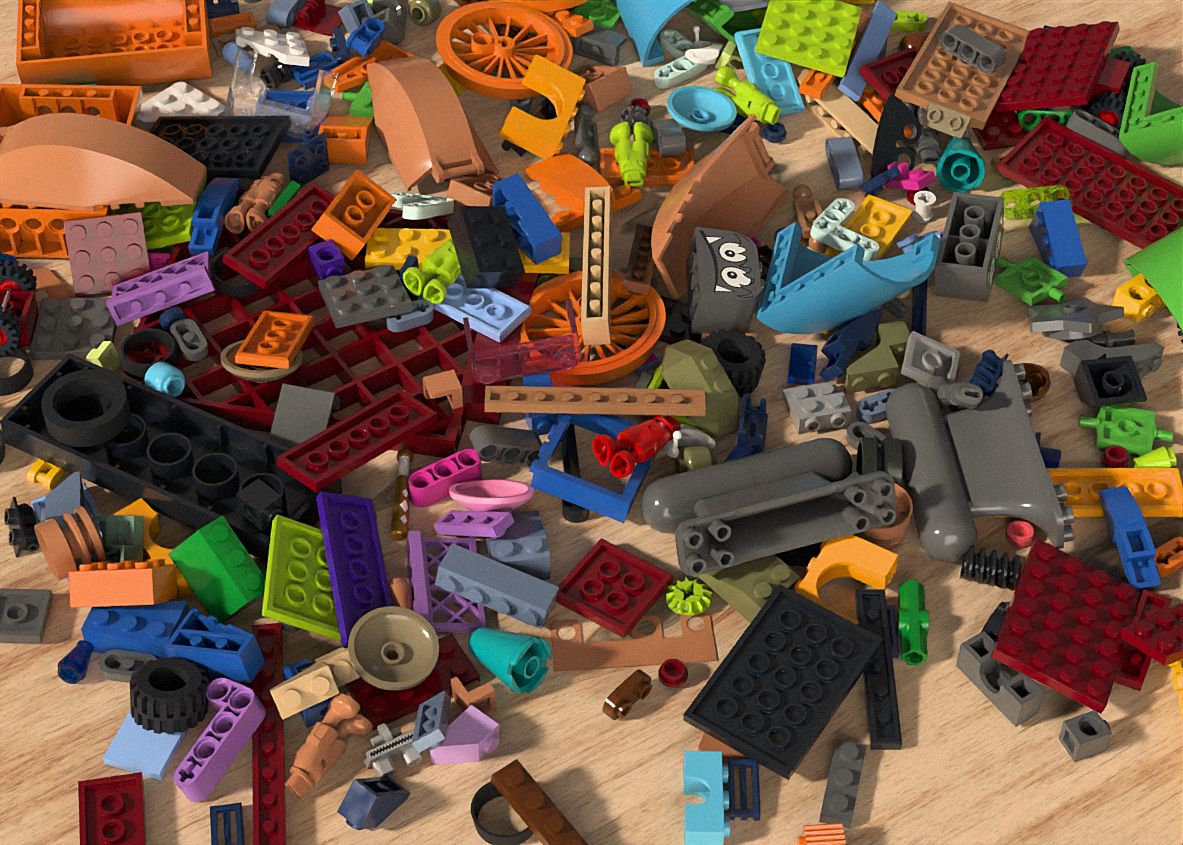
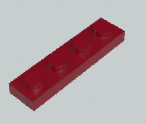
M1144 589L1131 624L1169 609L1172 599ZM1126 642L1114 682L1141 691L1152 658Z

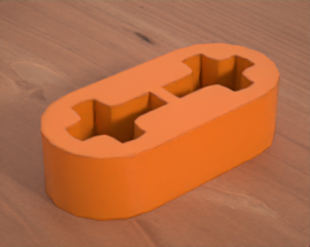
M1183 537L1173 538L1155 549L1154 561L1159 577L1170 576L1183 568Z

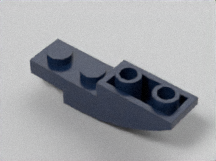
M881 309L870 311L847 323L834 332L826 341L821 352L828 359L819 374L826 382L835 377H842L846 373L850 359L855 356L857 351H864L871 345V338L874 332L878 330L879 322L884 314Z

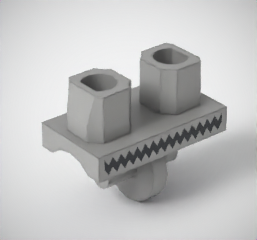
M385 723L377 726L379 735L370 739L372 746L376 748L366 752L367 758L364 759V763L367 769L373 767L379 777L390 776L396 772V767L391 758L397 755H401L406 767L419 763L422 760V753H418L412 744L414 731L402 735L399 727L389 730Z

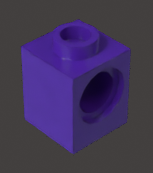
M332 239L308 247L310 266L319 280H324L330 276L346 275L344 257Z

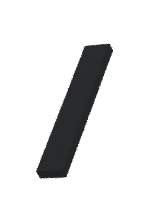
M885 589L855 590L856 614L859 626L883 638L881 648L863 672L870 750H901L902 738Z

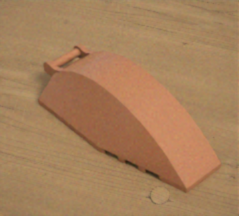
M410 56L367 64L373 116L375 118V131L407 191H411V187H415L428 174L433 175L436 183H443L445 179L470 174L483 175L485 172L484 167L492 171L493 174L498 173V169L468 118L450 82L432 61L422 56Z
M50 113L29 118L9 127L0 126V141H2L0 144V203L81 211H95L94 206L111 205V210L120 209L119 204L136 203V208L145 207L144 202L157 201L161 202V206L194 204L207 172L205 165L171 143L139 128L103 117L77 113Z
M751 114L722 144L690 168L675 184L659 209L651 235L652 257L672 298L677 299L687 292L685 264L696 226L735 231L745 236H756L790 195L788 190H785L783 186L768 175L775 162L773 157L768 155L760 137V128L758 123L754 122L756 120L755 114Z

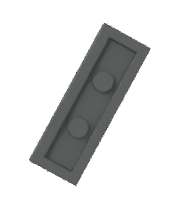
M836 739L819 822L826 824L842 823L844 828H851L866 745Z

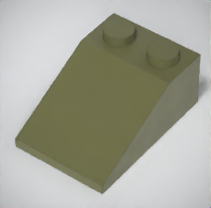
M775 555L697 575L750 623L779 584L792 590L800 577Z

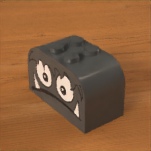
M953 193L935 264L936 296L980 302L989 301L1002 244L1004 197Z
M696 226L685 264L690 333L700 335L702 333L710 334L713 331L718 333L719 329H725L726 331L735 329L736 332L748 331L753 313H756L758 309L759 295L764 290V279H761L762 262H759L757 247L750 238L741 233Z

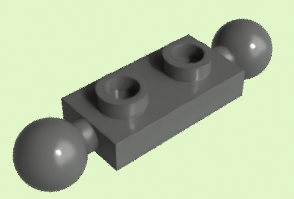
M581 104L578 106L579 109L574 117L575 147L580 152L578 158L592 167L597 162V155L599 154L597 124L592 121L594 117L593 108L588 104Z

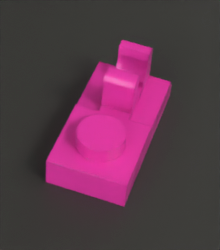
M894 161L888 165V169L897 165L901 174L899 177L886 183L885 186L886 188L920 191L936 181L934 171H923L921 168L909 171L906 162L898 165L897 161Z

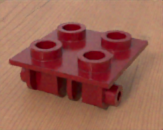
M308 0L303 9L297 13V19L293 22L292 26L333 36L332 29L339 28L343 23L338 13L342 8L325 4V0Z

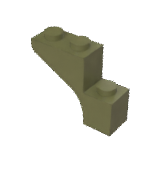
M904 320L880 323L878 325L877 347L846 369V381L844 384L846 394L896 386L899 370L897 362L904 361L907 341L910 336Z

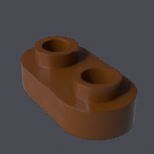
M641 669L633 672L607 697L602 708L603 713L612 720H616L619 717L624 718L639 699H645L652 689L651 677Z

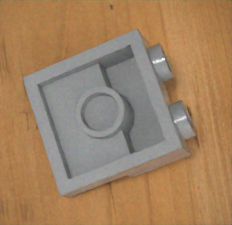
M912 331L908 337L901 374L921 382L924 386L934 376H943L948 383H958L955 381V378L961 368V363H959L960 351Z
M834 381L783 389V399L798 434L850 425V406L844 393H839Z

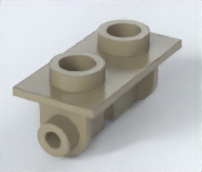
M931 102L920 122L921 125L962 139L964 136H970L972 132V127H969L972 117Z

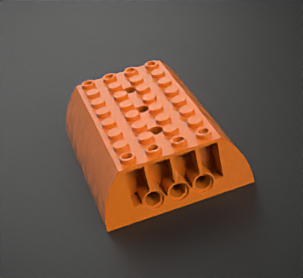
M18 0L16 66L21 84L74 85L97 83V85L136 86L178 82L180 80L211 79L213 74L206 0Z
M0 84V126L9 127L29 118L50 113H77L103 117L136 127L142 105V86ZM0 203V257L69 258L63 221L110 215L113 209L111 210V205L94 206L95 211H81Z

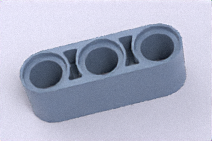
M274 0L266 13L267 24H277L278 27L290 29L293 22L297 19V13L303 9L308 0Z
M827 138L825 142L826 156L837 190L860 189V186L863 184V171L852 138Z

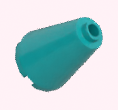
M964 136L962 139L954 137L937 163L936 174L945 189L953 193H966L967 190L977 188L983 181L985 164L968 137Z
M480 627L472 632L468 639L469 652L512 692L518 695H522V692L528 694L533 692L547 675L549 668L545 667L547 658L551 659L552 652L547 641L540 637Z

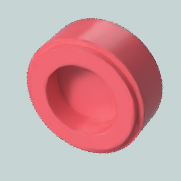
M1021 520L1013 521L1007 526L1005 538L1013 547L1026 548L1033 543L1035 530L1028 522Z

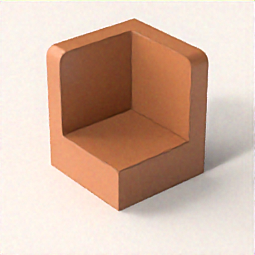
M454 370L423 377V390L426 399L447 396L452 409L463 407L462 387Z
M457 677L451 679L452 697L463 712L470 705H473L484 714L496 708L495 689L489 682L481 685L479 681H474L463 686Z

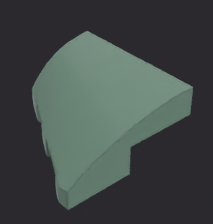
M92 515L95 524L100 525L106 561H110V563L126 560L143 561L144 516Z

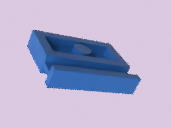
M323 51L310 57L309 66L290 65L289 67L292 71V78L299 85H303L305 90L320 85L321 76L340 65L328 51Z

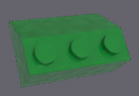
M224 516L196 531L168 554L209 616L216 617L221 624L264 598L266 578Z

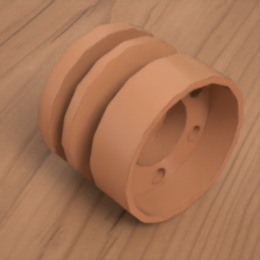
M895 484L896 520L890 525L853 534L893 553L903 545L913 512L912 499L907 491L898 484Z
M82 506L74 509L76 522L69 512L63 514L65 525L63 528L59 526L54 518L34 526L42 553L58 581L68 578V572L77 570L75 562L77 559L82 564H92L91 554L95 562L106 561L100 532L93 519L89 517Z

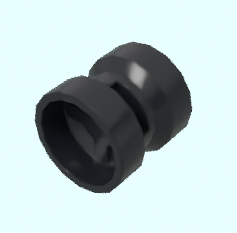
M279 61L275 62L272 67L267 66L260 71L264 85L270 90L279 87L280 83H287L293 77L289 65Z

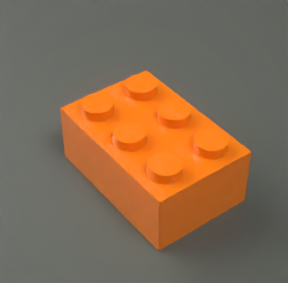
M356 169L311 230L325 241L332 239L339 251L353 260L370 239L397 199Z
M151 559L138 562V560H126L117 563H110V561L92 562V564H80V570L68 572L70 608L154 605L178 599L176 564H165V559Z

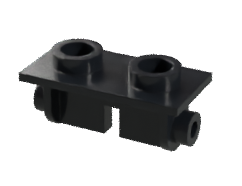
M13 497L10 508L5 509L4 523L9 525V545L13 546L15 557H19L21 549L34 552L39 549L40 545L34 529L36 520L33 508L26 503L18 505L16 497Z

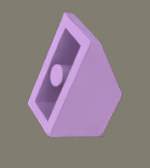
M470 705L447 727L444 742L437 748L430 750L431 762L435 765L479 762L487 754H491L497 749L500 743L499 724L473 705Z

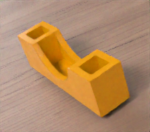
M142 498L113 514L144 516L143 561L165 559V564H174L168 555L174 549H166L154 543L161 533L158 517ZM176 567L178 598L181 600L193 591Z

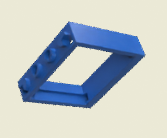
M559 413L557 418L558 425L553 424L548 435L549 442L544 441L538 455L540 459L535 458L529 472L533 473L530 487L624 523L655 456L645 463L636 464L622 495L548 465L570 423L597 434H607L615 441H617V435L621 431L638 424L613 414Z

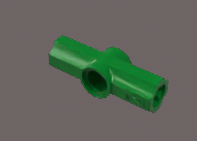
M907 580L899 584L897 633L900 635L901 660L905 661L907 665H919L922 662H926L928 656L929 611L925 610L924 585L920 584L918 580Z

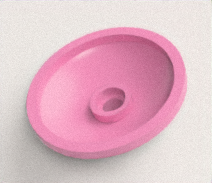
M479 479L452 485L449 488V495L455 502L471 511L508 512L528 502L534 495V488L530 487V484L514 480Z

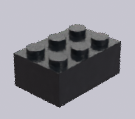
M459 206L447 224L467 289L513 288L525 273V269L505 207Z

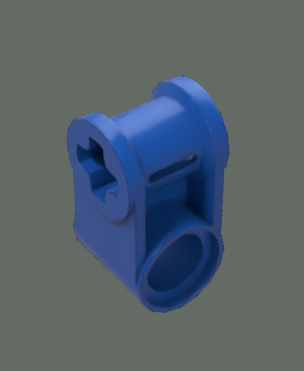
M377 18L367 19L357 30L350 34L345 47L348 49L352 48L360 53L363 59H367L381 43L385 30L384 23Z

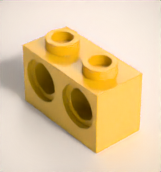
M1141 273L1116 289L1112 306L1124 307V316L1135 324L1144 317L1148 318L1159 307L1166 306Z

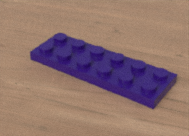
M321 491L316 497L341 644L342 648H348L352 628L362 616L377 608L393 605L372 499Z

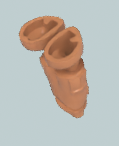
M269 172L266 176L255 180L250 189L245 191L240 197L239 205L234 206L227 212L224 218L226 228L232 233L240 234L246 224L249 231L253 232L268 219L266 217L268 211L279 198L284 188L283 182L285 177L279 173Z
M342 693L333 696L328 704V710L323 721L316 722L309 736H307L306 743L301 746L295 755L294 767H291V776L285 785L296 798L301 799L307 790H313L327 771L341 758L346 751V744L343 740L348 735L366 736L373 729L371 722L358 714L360 706L351 697Z

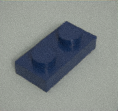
M340 27L332 29L333 38L329 39L331 51L334 52L335 59L339 65L352 58L350 49L345 47L346 39Z

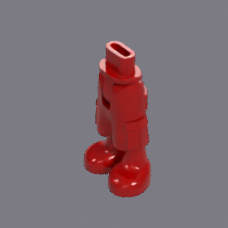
M670 415L656 416L653 419L630 426L617 435V442L607 434L598 435L592 443L593 452L603 467L610 464L612 475L624 478L633 473L635 463H645L654 457L658 451L662 450L673 439V433L681 430V425Z

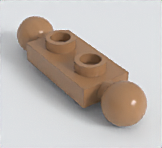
M801 184L793 190V209L798 224L803 228V239L809 238V246L813 251L822 252L828 245L813 239L810 234L813 222L822 213L818 198H811L812 191L810 187Z

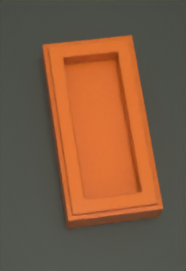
M252 12L208 19L213 37L235 33V29H241L242 27L257 28Z

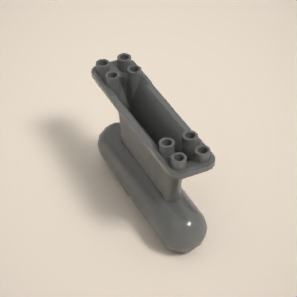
M1011 360L1004 361L1002 377L998 387L988 398L977 404L978 406L973 409L968 408L942 415L937 396L930 388L922 384L907 383L897 388L888 397L886 416L892 438H899L901 440L902 475L907 493L912 499L913 516L923 549L933 559L951 563L963 559L970 546H975L977 541V530L973 518L1011 516L1030 521L1046 533L1052 545L1057 549L1064 548V542L1074 541L1073 529L1070 524L1074 523L1072 507H1065L1064 503H1059L1067 501L1064 484L1053 485L1029 417H1032L1031 404L1029 401H1023L1032 398L1030 383L1018 381L1026 378L1023 363L1013 365Z
M818 438L659 478L648 484L641 498V510L646 523L652 529L661 533H675L678 564L680 569L689 576L705 574L754 559L890 525L896 520L897 507L894 480L888 473L876 471L846 479L852 474V459L843 443L832 438Z

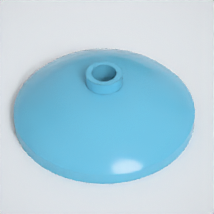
M702 86L681 87L674 90L667 100V110L673 119L680 125L694 131L705 133L718 132L730 127L736 119L737 110L734 103L726 95L711 88Z

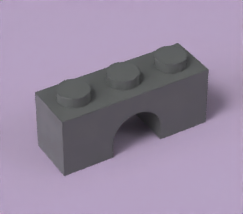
M374 0V4L380 12L372 16V18L381 20L385 25L382 40L385 39L394 45L402 42L405 35L409 0Z
M982 631L961 644L956 666L1017 727L1039 713L1044 691L1029 676L1023 673L1012 678L1004 668L1003 663L991 657L995 642Z

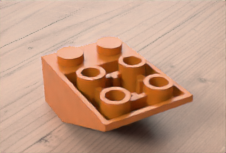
M328 115L319 127L318 135L326 132L329 164L367 165L374 117Z

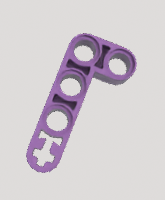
M218 678L208 685L206 696L218 713L174 773L173 779L176 785L191 802H201L210 795L266 715L264 706L252 689L226 678Z

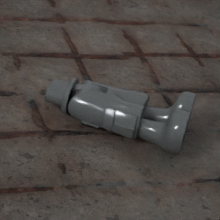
M902 101L913 112L918 121L921 122L926 110L918 105L914 109L912 103ZM907 124L913 131L910 138L912 139L916 136L917 130L913 124ZM921 125L920 139L915 144L910 145L911 149L918 158L922 159L924 164H937L941 155L938 139L939 132Z
M934 376L926 383V387L930 388L937 396L940 408H944L946 405L949 406L951 411H961L966 408L973 409L978 406L977 404L983 398L982 389L966 381L948 383L943 376Z

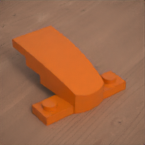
M567 152L560 153L525 168L527 177L538 181L541 191L555 197L556 205L570 209L568 211H560L550 218L560 232H568L584 225L585 188L610 186L590 165ZM630 185L618 186L615 191L610 186L613 214L621 208L642 200L641 190Z

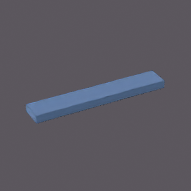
M881 1L875 5L846 68L844 78H842L838 86L840 91L855 102L860 99L867 84L859 71L863 65L878 59L897 16L896 12Z

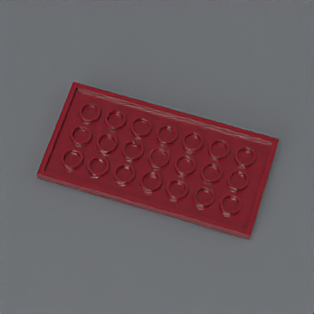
M1046 116L997 165L996 171L1050 201L1069 199L1073 213L1141 249L1183 226V187Z

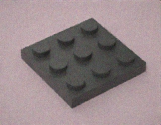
M393 264L380 265L365 271L357 270L342 276H330L318 281L320 293L336 328L413 311L412 301Z
M42 298L30 351L32 360H63L69 353L82 359H87L86 356L92 349H98L103 341H112L114 345L117 325L106 305L107 299L110 298Z

